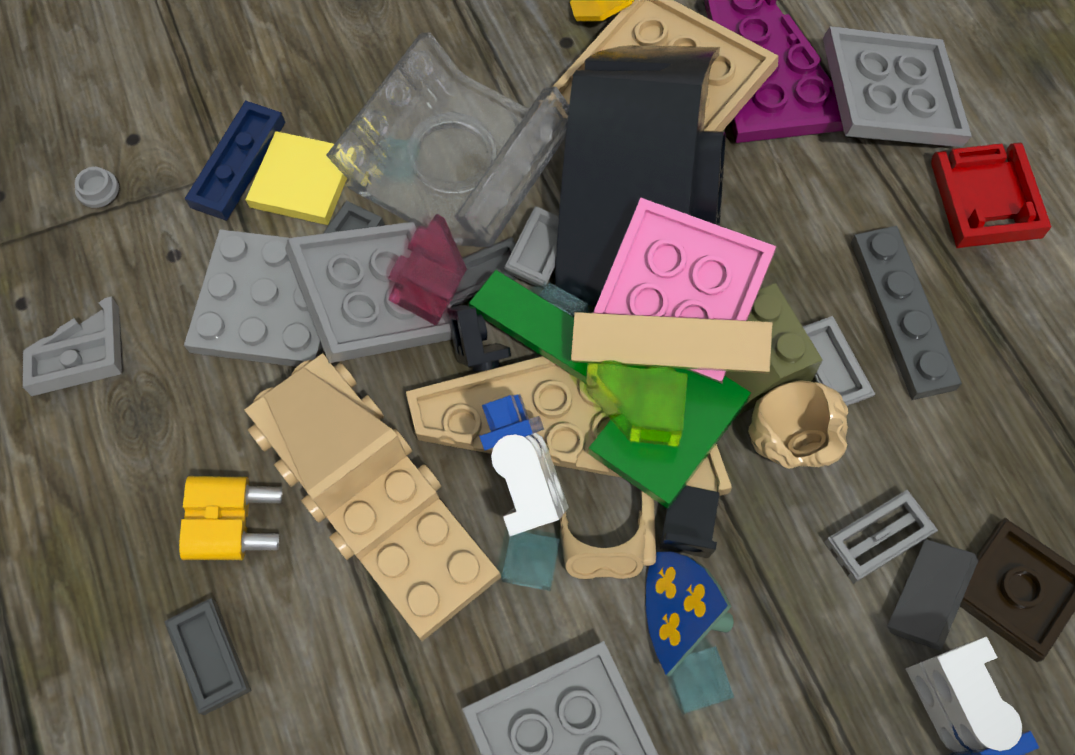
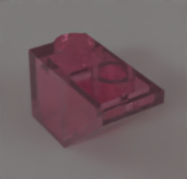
M436 213L427 229L420 225L415 231L407 248L412 251L409 258L400 255L388 278L395 282L388 300L437 326L453 299L467 268L445 218Z

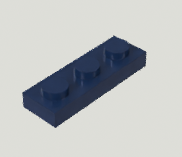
M245 100L186 195L185 201L190 208L225 221L228 220L261 165L275 131L280 132L286 123L282 112Z

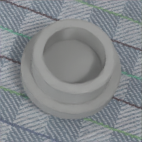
M88 167L82 170L75 179L76 197L83 205L90 208L106 206L115 199L119 191V183L116 177L110 171L100 167Z

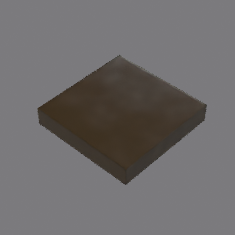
M1004 518L998 522L976 555L978 563L960 607L1031 659L1039 662L1045 659L1075 612V565L1007 518Z

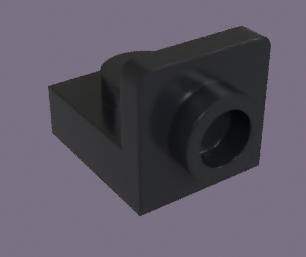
M461 305L447 309L458 363L468 367L472 366L474 372L497 368L500 366V359L511 357V350L508 346L493 344L483 347L482 341L487 340V328L482 314H477L475 307Z

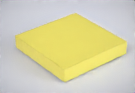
M275 131L245 199L249 208L329 225L356 158L354 149Z

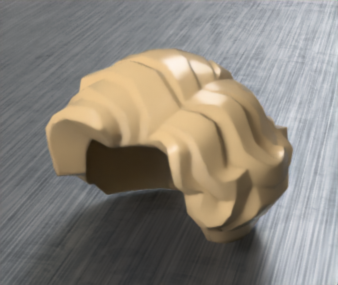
M803 380L782 384L770 390L756 401L752 414V423L748 430L751 443L759 455L780 464L784 468L829 466L838 461L847 448L848 407L839 392L824 384Z

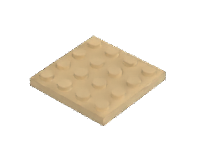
M634 0L629 7L619 12L542 97L545 109L568 121L573 74L576 70H585V60L602 50L628 45L720 47L719 56L713 62L709 74L704 131H723L778 67V55L674 0Z

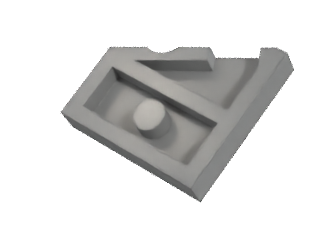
M112 296L98 302L102 310L82 323L78 324L75 318L60 326L53 335L42 338L23 350V388L30 396L122 374L119 306Z

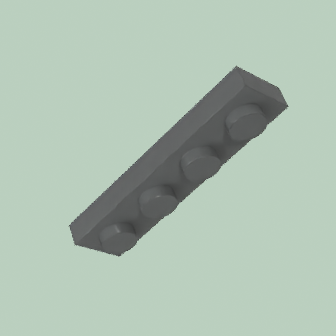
M892 226L855 234L851 241V246L911 400L956 391L962 382L898 227Z

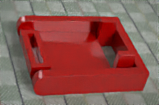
M1021 142L1011 143L1007 148V152H1005L1003 143L952 149L949 156H947L945 151L933 154L931 165L956 248L1042 239L1052 226ZM1013 218L1015 220L1014 224L984 227L987 221Z

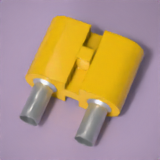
M188 476L183 499L185 516L184 519H181L179 540L181 560H243L245 550H278L279 534L247 533L246 517H248L249 503H281L282 487L250 486L248 477Z

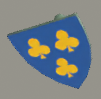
M671 551L656 552V563L649 566L646 579V615L649 634L656 655L667 676H670L710 630L727 633L734 624L733 616L727 612L732 606L709 570L693 558Z

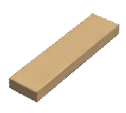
M575 312L571 361L577 363L769 374L772 322Z

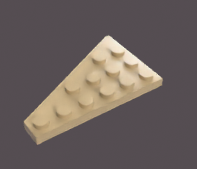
M543 356L406 391L415 433L419 441L492 454L493 448L484 451L479 437L491 432L482 405L509 395L521 394L528 418L537 416L541 418L544 430L537 433L543 437L555 466L621 477L588 454L590 445L621 405ZM717 444L686 486L719 492V496L730 493L732 486Z

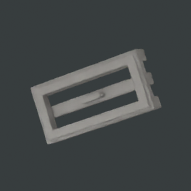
M905 490L828 537L824 543L829 550H834L838 556L836 558L837 562L841 567H846L850 573L848 577L854 584L932 536L938 529L910 492ZM903 505L907 508L908 514L848 550L843 543ZM917 522L921 527L920 530L860 566L856 561L857 557L912 523Z

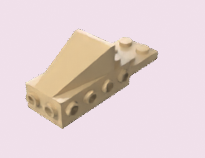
M322 353L314 360H307L298 365L292 372V375L275 388H268L256 396L253 403L244 409L255 423L247 430L264 452L271 447L274 448L281 457L274 466L290 487L298 482L301 483L308 493L307 496L301 499L308 511L318 523L327 517L337 530L329 538L346 560L354 554L423 642L499 580L501 574L439 499L436 491L441 487V484L425 464L421 465L418 469L407 457L412 452V449L396 429L393 430L380 421L384 418V415L368 395L362 399L357 396L352 389L357 383L341 362L333 366Z

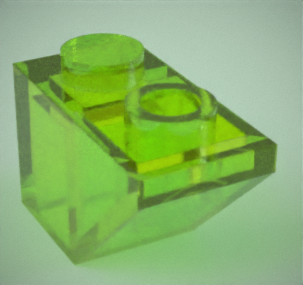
M612 360L602 361L599 364L588 363L586 391L629 441L679 447L684 425L688 374L677 373L673 368L667 366H652L648 369L630 368L622 362Z

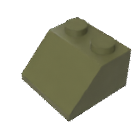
M776 283L759 290L747 320L772 322L769 374L726 371L725 374L726 377L751 392L748 402L739 414L754 408L757 400L782 384L800 380L812 382L823 361Z

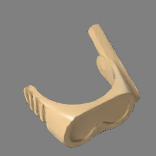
M641 491V510H639L638 518L639 529L629 541L611 548H597L577 540L568 529V520L565 512L560 518V537L567 572L572 577L578 579H593L595 577L626 579L637 576L642 571L643 566L654 565L656 563L654 499Z

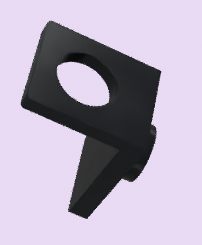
M685 486L670 508L666 509L660 549L709 558L715 552L717 542L712 541L719 492Z

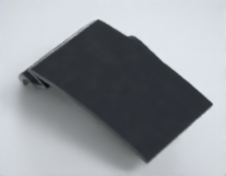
M618 46L591 55L585 60V70H576L574 72L560 194L555 302L597 305L640 198L720 226L726 135L725 131H704L709 74L713 62L719 56L720 47Z

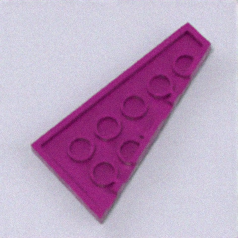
M704 0L708 19L778 55V67L731 121L736 143L844 131L833 81L829 79L819 65L821 58L789 14L784 15L776 5L777 0Z

